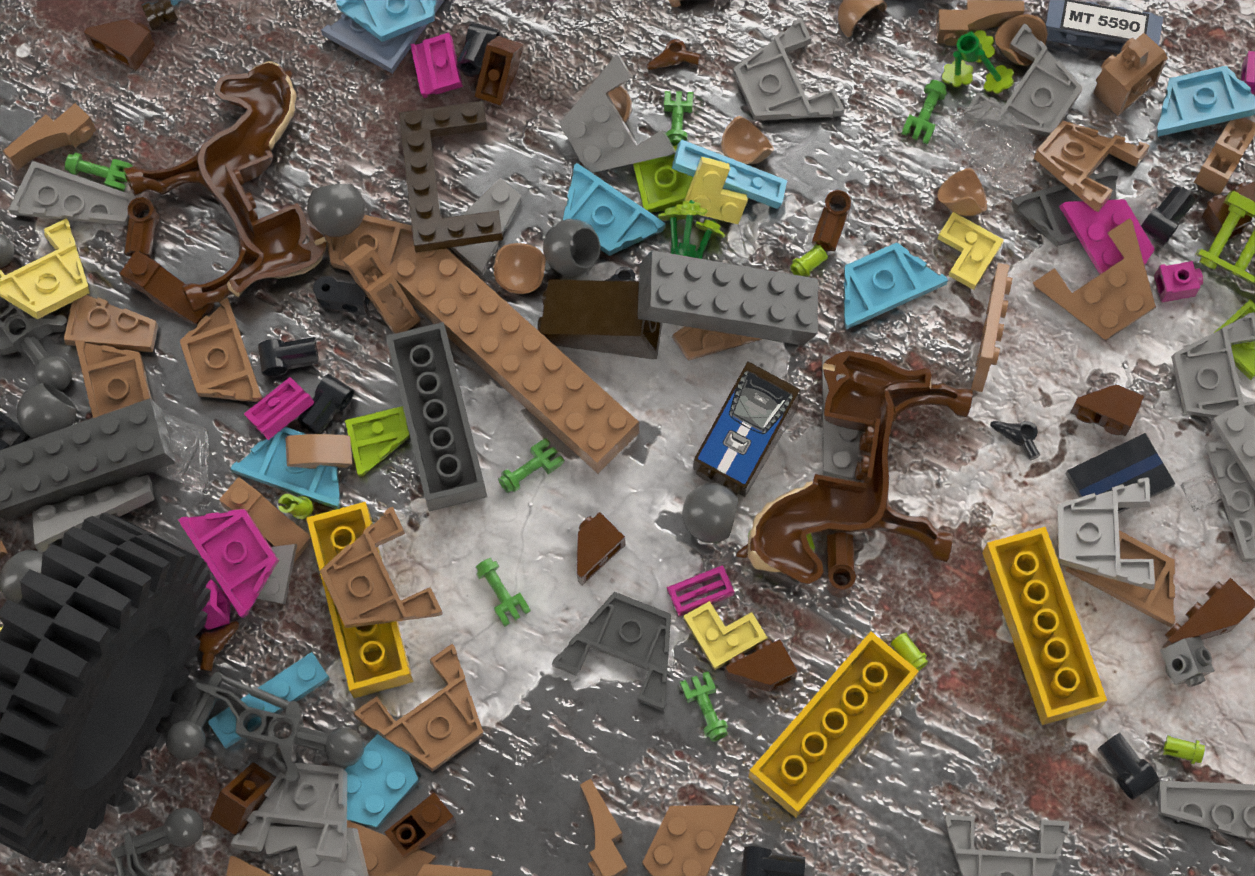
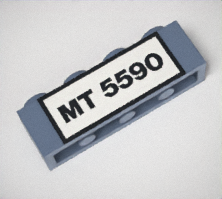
M1050 0L1044 23L1047 28V41L1119 54L1122 52L1121 48L1129 39L1134 38L1136 40L1143 33L1159 46L1163 17L1156 16L1151 12L1141 13L1130 11L1123 7L1102 6L1095 2Z

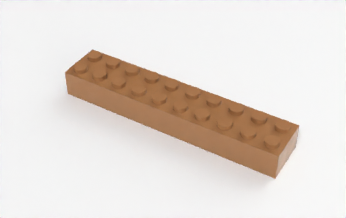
M413 244L387 269L394 276L407 299L433 324L444 322L449 339L597 474L639 434V421L447 248L416 253Z

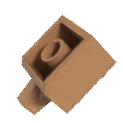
M1145 33L1136 40L1134 38L1129 39L1121 48L1122 52L1116 57L1114 55L1109 56L1101 65L1102 72L1096 78L1097 85L1093 94L1117 116L1158 82L1168 59L1165 51Z

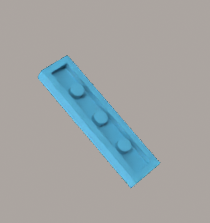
M681 139L672 169L694 177L701 156L729 163L730 171L723 186L724 189L746 194L747 198L776 209L782 205L787 180Z
M311 652L258 687V689L287 701L297 702L330 680V678ZM250 693L240 699L248 707L276 714L284 710L253 697ZM230 707L208 721L226 749L242 739L236 734L237 718ZM255 717L249 721L247 725L249 732L261 726V718Z

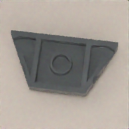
M1117 168L1089 177L1112 189L1109 200H1116L1115 191L1119 173ZM1064 184L1012 199V207L1056 247L1079 240L1059 206L1064 202L1083 200Z

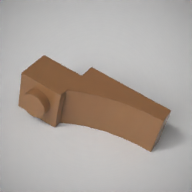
M967 0L965 10L939 9L936 21V43L955 46L958 39L962 35L968 34L969 31L975 33L977 30L1001 26L1010 18L1024 14V1Z
M74 103L54 121L45 114L5 148L3 153L9 163L18 171L25 164L48 151L67 145H72L76 148L81 143L87 142L96 131V128L91 118Z
M1245 117L1230 120L1203 164L1194 183L1206 191L1216 195L1221 194L1255 136V123Z
M365 243L342 260L355 282L368 296L393 334L407 331L421 321L394 276L387 271L372 247Z
M240 477L234 481L219 499L222 506L228 511L247 510L266 541L272 547L297 544L294 562L312 542L311 536L286 517L265 499L260 492Z
M589 779L580 784L581 792L590 809L595 828V849L589 852L592 861L587 864L594 876H621L628 872V868L614 843L622 839L623 834L594 783Z

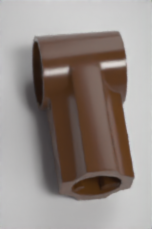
M835 190L830 192L825 199V205L812 239V245H820L826 252L836 251L845 222L849 217L851 199L846 192ZM832 204H840L844 209L842 211H834L830 206Z
M138 197L133 199L127 208L129 224L124 253L126 256L131 257L137 250L151 258L154 232L159 222V214L150 200ZM144 210L149 211L146 217L137 218L140 212Z
M834 533L826 536V586L830 594L841 598L851 593L856 579L853 535ZM844 575L849 580V583L845 586H839L833 581V577Z

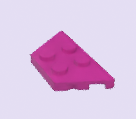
M1125 199L1108 200L1099 212L1093 210L1084 201L1064 202L1059 206L1099 275L1124 259L1108 235V232L1129 218L1132 220L1144 265L1155 250Z
M238 509L226 513L216 512L204 516L181 517L178 519L240 617H246L279 562V559L247 510Z

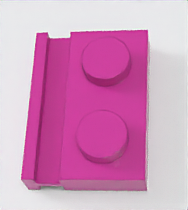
M450 33L423 40V43L417 45L415 43L410 44L420 92L424 98L433 93L437 95L463 87L460 71L457 68V57L453 39Z
M289 377L245 412L244 415L269 440L315 402L308 393Z

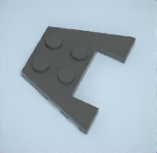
M614 591L589 619L585 627L571 639L569 645L560 655L558 654L554 658L552 667L578 677L589 649L593 648L649 671L639 693L638 701L664 711L671 614Z

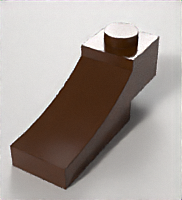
M137 250L119 273L124 283L147 295L152 302L196 327L215 305L210 303L202 310L193 312L182 289V286L187 284L164 269L158 262Z

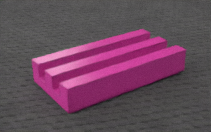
M723 565L667 587V592L671 597L678 617L688 614L709 601L713 604L735 594ZM719 575L722 578L719 581L677 597L676 592ZM724 586L726 588L725 590L714 593L712 595H709L687 605L681 606V603L699 597L701 595H704L706 593H709Z

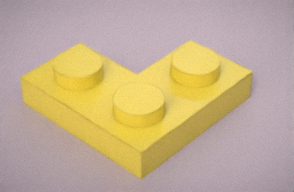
M701 156L684 201L694 200V202L700 203V208L708 210L705 215L701 216L739 224L748 199L746 194L723 189L730 171L729 163Z
M954 212L938 236V240L962 252L952 267L949 276L975 290L1004 239Z
M710 601L683 616L685 623L714 671L727 664L731 658L742 653L745 654L768 639L752 612L726 627Z

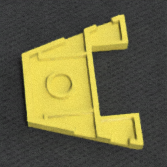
M67 218L44 229L45 238L56 251L7 275H4L0 270V297L36 319L89 294L87 280Z

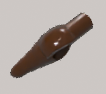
M674 39L666 44V48L662 53L650 61L646 68L654 70L675 66L682 62L699 65L701 54L686 51L684 42Z
M238 621L231 622L213 632H204L198 638L201 641L199 650L203 653L199 670L212 672L215 656L224 649L229 639L240 626Z

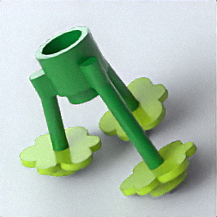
M977 30L975 33L969 31L968 34H964L958 39V50L953 53L955 60L952 64L944 65L942 81L947 84L952 83V86L955 88L960 87L962 84L968 85L973 81V67L966 65L965 61L983 62L989 70V73L986 75L987 81L984 84V89L987 92L993 91L995 94H999L1004 89H1008L1013 85L1014 80L1012 76L1014 71L1007 69L1004 65L994 68L988 58L995 54V48L992 46L994 44L992 36H987L983 30Z
M694 200L683 201V205L677 204L676 207L666 208L665 213L658 214V218L662 221L670 220L671 254L702 259L711 235L724 238L725 234L720 231L721 226L714 220L705 219L704 223L696 221L695 226L706 232L698 250L695 251L696 245L689 244L693 215H705L708 210L700 208V203L694 202ZM686 220L683 243H679L678 246L677 221Z

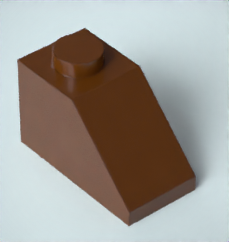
M127 19L89 27L84 31L90 46L137 71L155 46L151 37V31L145 25L139 22L134 24Z
M500 36L495 37L487 44L474 97L500 106L503 104L517 73L524 44Z
M601 512L594 518L592 516L587 517L579 526L577 579L582 586L626 545L625 536Z
M252 762L220 791L210 819L236 835L248 824L247 819L253 811H258L267 798L265 793L277 777Z

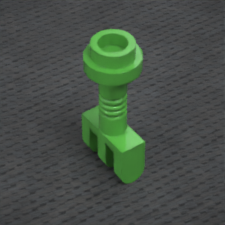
M931 80L930 83L926 84L924 92L927 94V98L923 104L924 106L918 117L909 114L903 127L902 135L907 136L912 126L915 128L912 138L918 140L921 131H925L923 143H929L936 125L928 121L938 99H945L947 94L946 85L938 80Z
M665 91L664 111L672 112L671 130H668L666 135L673 146L678 145L681 139L688 141V134L683 131L684 112L692 113L693 92H688L686 95L687 101H682V91H676V101H671V91Z
M80 153L69 154L65 162V170L69 171L70 174L77 176L79 171L106 178L105 186L122 192L125 191L126 185L116 182V180L121 182H127L124 172L119 170L123 171L124 168L133 167L132 164L117 159L112 160L110 168L92 164L82 160V154Z
M544 438L531 447L530 453L534 456L533 459L513 472L508 469L504 470L498 481L507 493L511 491L516 492L520 489L519 482L529 476V474L540 467L547 474H550L560 467L565 460L562 456H559L550 461L558 451L551 447L543 452L550 445V441Z
M488 558L475 567L478 571L476 575L479 579L485 577L497 595L501 604L496 606L494 611L504 627H506L510 622L504 614L505 612L509 611L516 621L520 618V615L515 606L520 605L521 610L525 614L531 610L520 592L511 597L496 573L500 566L497 561L493 562L491 558Z
M709 671L702 673L706 685L701 686L697 675L691 677L695 688L693 690L689 689L686 680L679 683L687 703L697 700L707 723V726L703 729L705 736L709 737L711 741H718L728 735V725L725 720L718 719L708 695L716 693V687Z

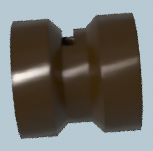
M158 0L154 3L146 2L141 4L152 30L160 28L162 23L178 21L170 0Z

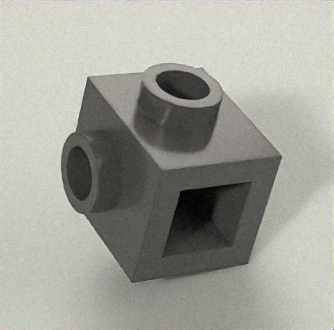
M1201 637L1184 638L1160 650L1166 664V673L1172 679L1174 685L1186 683L1188 687H1193L1205 682L1204 676L1215 672L1212 666L1211 654L1205 648Z

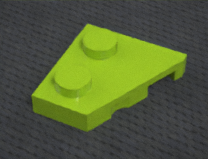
M403 406L345 420L348 436L351 438V448L359 477L367 474L410 438Z

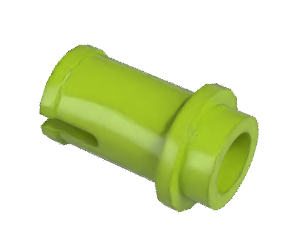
M816 244L801 258L793 259L790 269L794 275L809 277L813 269L828 259V255L820 245Z
M284 494L278 501L279 504L285 505L278 506L281 512L292 514L297 519H306L313 512L312 501L306 496L296 497L291 494Z
M907 633L900 634L891 642L890 645L894 647L898 654L918 671L928 664V661L925 659L927 655L919 651Z
M1167 735L1163 755L1190 760V764L1194 765L1195 762H1202L1205 745L1200 744L1199 740H1196L1194 743Z

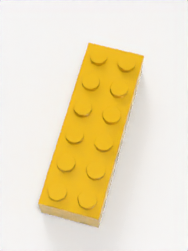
M366 502L306 518L319 571L346 546L354 543L368 526L373 525ZM378 546V547H376V549H377V551H378V553H379V555H380V557H381L380 550H379V546ZM321 575L349 691L353 698L414 682L399 623L390 622L346 628Z
M1046 526L988 542L983 550V556L1041 724L1045 725L1101 709L1107 702V698Z
M870 631L750 769L748 778L792 816L797 818L915 681L919 671Z

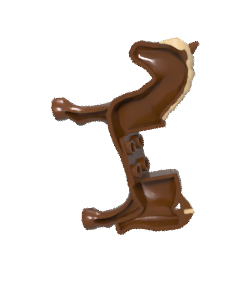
M272 61L264 62L252 68L248 73L225 75L219 78L214 88L216 96L225 103L245 109L246 113L233 126L215 134L205 142L193 158L180 165L163 170L149 171L135 166L123 169L128 185L135 196L146 190L163 195L183 184H203L217 199L235 224L239 237V256L232 269L209 283H190L182 286L184 295L193 312L202 310L207 304L221 302L232 293L239 297L249 285L260 279L286 278L304 274L319 264L326 251L327 241L320 232L307 224L306 217L298 203L258 219L254 210L257 207L250 192L245 193L242 187L244 183L258 177L268 169L273 159L271 151L294 116L297 96L291 82L293 73L291 71H284L279 64ZM307 235L309 237V242L304 244Z
M845 351L835 354L823 364L824 377L829 389L824 408V419L839 427L865 432L861 434L859 451H863L861 462H857L854 479L859 480V482L815 474L813 482H807L804 487L794 488L777 497L774 501L766 503L762 511L753 520L748 544L736 553V557H748L755 569L780 572L801 584H811L817 581L824 571L822 561L809 546L807 534L825 530H840L843 532L877 530L913 538L923 543L934 559L947 562L952 549L953 534L947 531H938L928 517L905 515L897 512L890 505L888 498L889 437L892 424L901 412L915 406H946L955 415L968 417L972 404L973 390L963 387L955 388L945 383L931 384V371L927 368L906 370L893 365L881 357L861 352ZM837 375L845 376L843 378H840L838 381L836 380Z

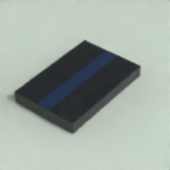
M1146 433L1070 468L1065 473L1079 498L1093 493L1099 495L1112 491V487L1122 484L1124 487L1135 484L1138 479L1149 478L1150 498L1174 487L1176 484ZM1118 508V514L1129 508Z

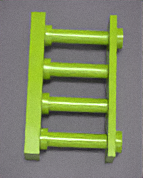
M1231 191L1224 200V203L1229 205L1228 211L1230 213L1209 251L1197 249L1195 255L1201 257L1199 263L1213 270L1218 266L1255 285V276L1245 271L1255 254V229L1235 265L1219 258L1240 217L1244 218L1247 214L1255 219V202L1235 191Z

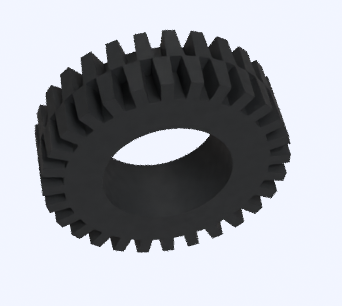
M101 513L99 519L94 516L84 519L81 529L73 526L66 531L61 548L52 544L43 553L41 574L29 569L20 581L22 594L20 602L16 604L7 600L0 610V619L4 624L0 631L1 844L36 862L51 863L53 857L61 859L66 856L70 845L77 848L84 842L88 827L96 830L104 821L106 805L109 804L115 807L123 797L124 779L126 776L135 779L142 768L140 755L145 747L154 749L161 736L155 729L162 717H171L177 704L170 700L174 690L186 684L191 672L183 668L184 664L198 652L201 641L196 639L195 636L206 625L208 613L202 611V609L209 602L211 590L206 588L211 578L210 572L204 569L207 565L204 559L122 518L108 513Z

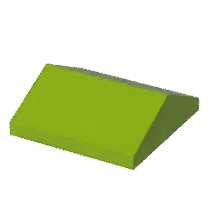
M675 154L633 163L643 207L648 212L665 211L666 208L676 207L677 204L683 205L693 177L672 169Z

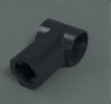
M475 22L470 24L465 46L457 61V68L464 75L474 77V75L480 74L486 46L495 37L500 36V30Z
M1175 186L1158 208L1155 207L1141 225L1144 232L1165 245L1178 228L1181 219L1195 202L1191 192L1184 187L1179 188Z
M315 337L289 342L270 339L258 344L261 372L264 376H279L288 372V369L319 364Z
M327 374L315 390V397L313 398L315 403L299 416L298 422L311 433L321 434L338 411H343L349 405L355 390L331 374Z
M1121 733L1114 735L1097 749L1117 775L1116 780L1120 788L1130 799H1136L1159 782V777L1153 767L1146 760L1138 757Z
M744 847L741 876H804L806 857L772 853V850L763 847Z

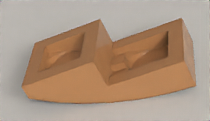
M305 434L291 435L285 438L287 466L315 469L319 465L347 468L352 464L350 436Z

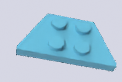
M336 0L337 7L341 12L382 42L435 21L436 0Z
M1227 66L1169 78L1166 97L1157 126V136L1255 115V96L1250 92L1251 88L1244 81L1237 79L1235 73Z
M578 163L574 165L563 220L578 219L591 225L599 237L601 251L610 256L665 229V222Z
M894 243L849 263L844 268V326L847 330L947 285V277L932 271L926 266V262L919 257L912 256L899 243Z
M284 427L269 440L265 439L258 442L251 449L252 452L239 463L236 461L231 467L232 473L298 496H306L312 501L340 509L338 467L319 465L315 469L287 466L285 438L291 435H305V433Z
M376 734L364 748L361 759L345 769L347 772V820L378 829L419 783L410 756L379 734Z

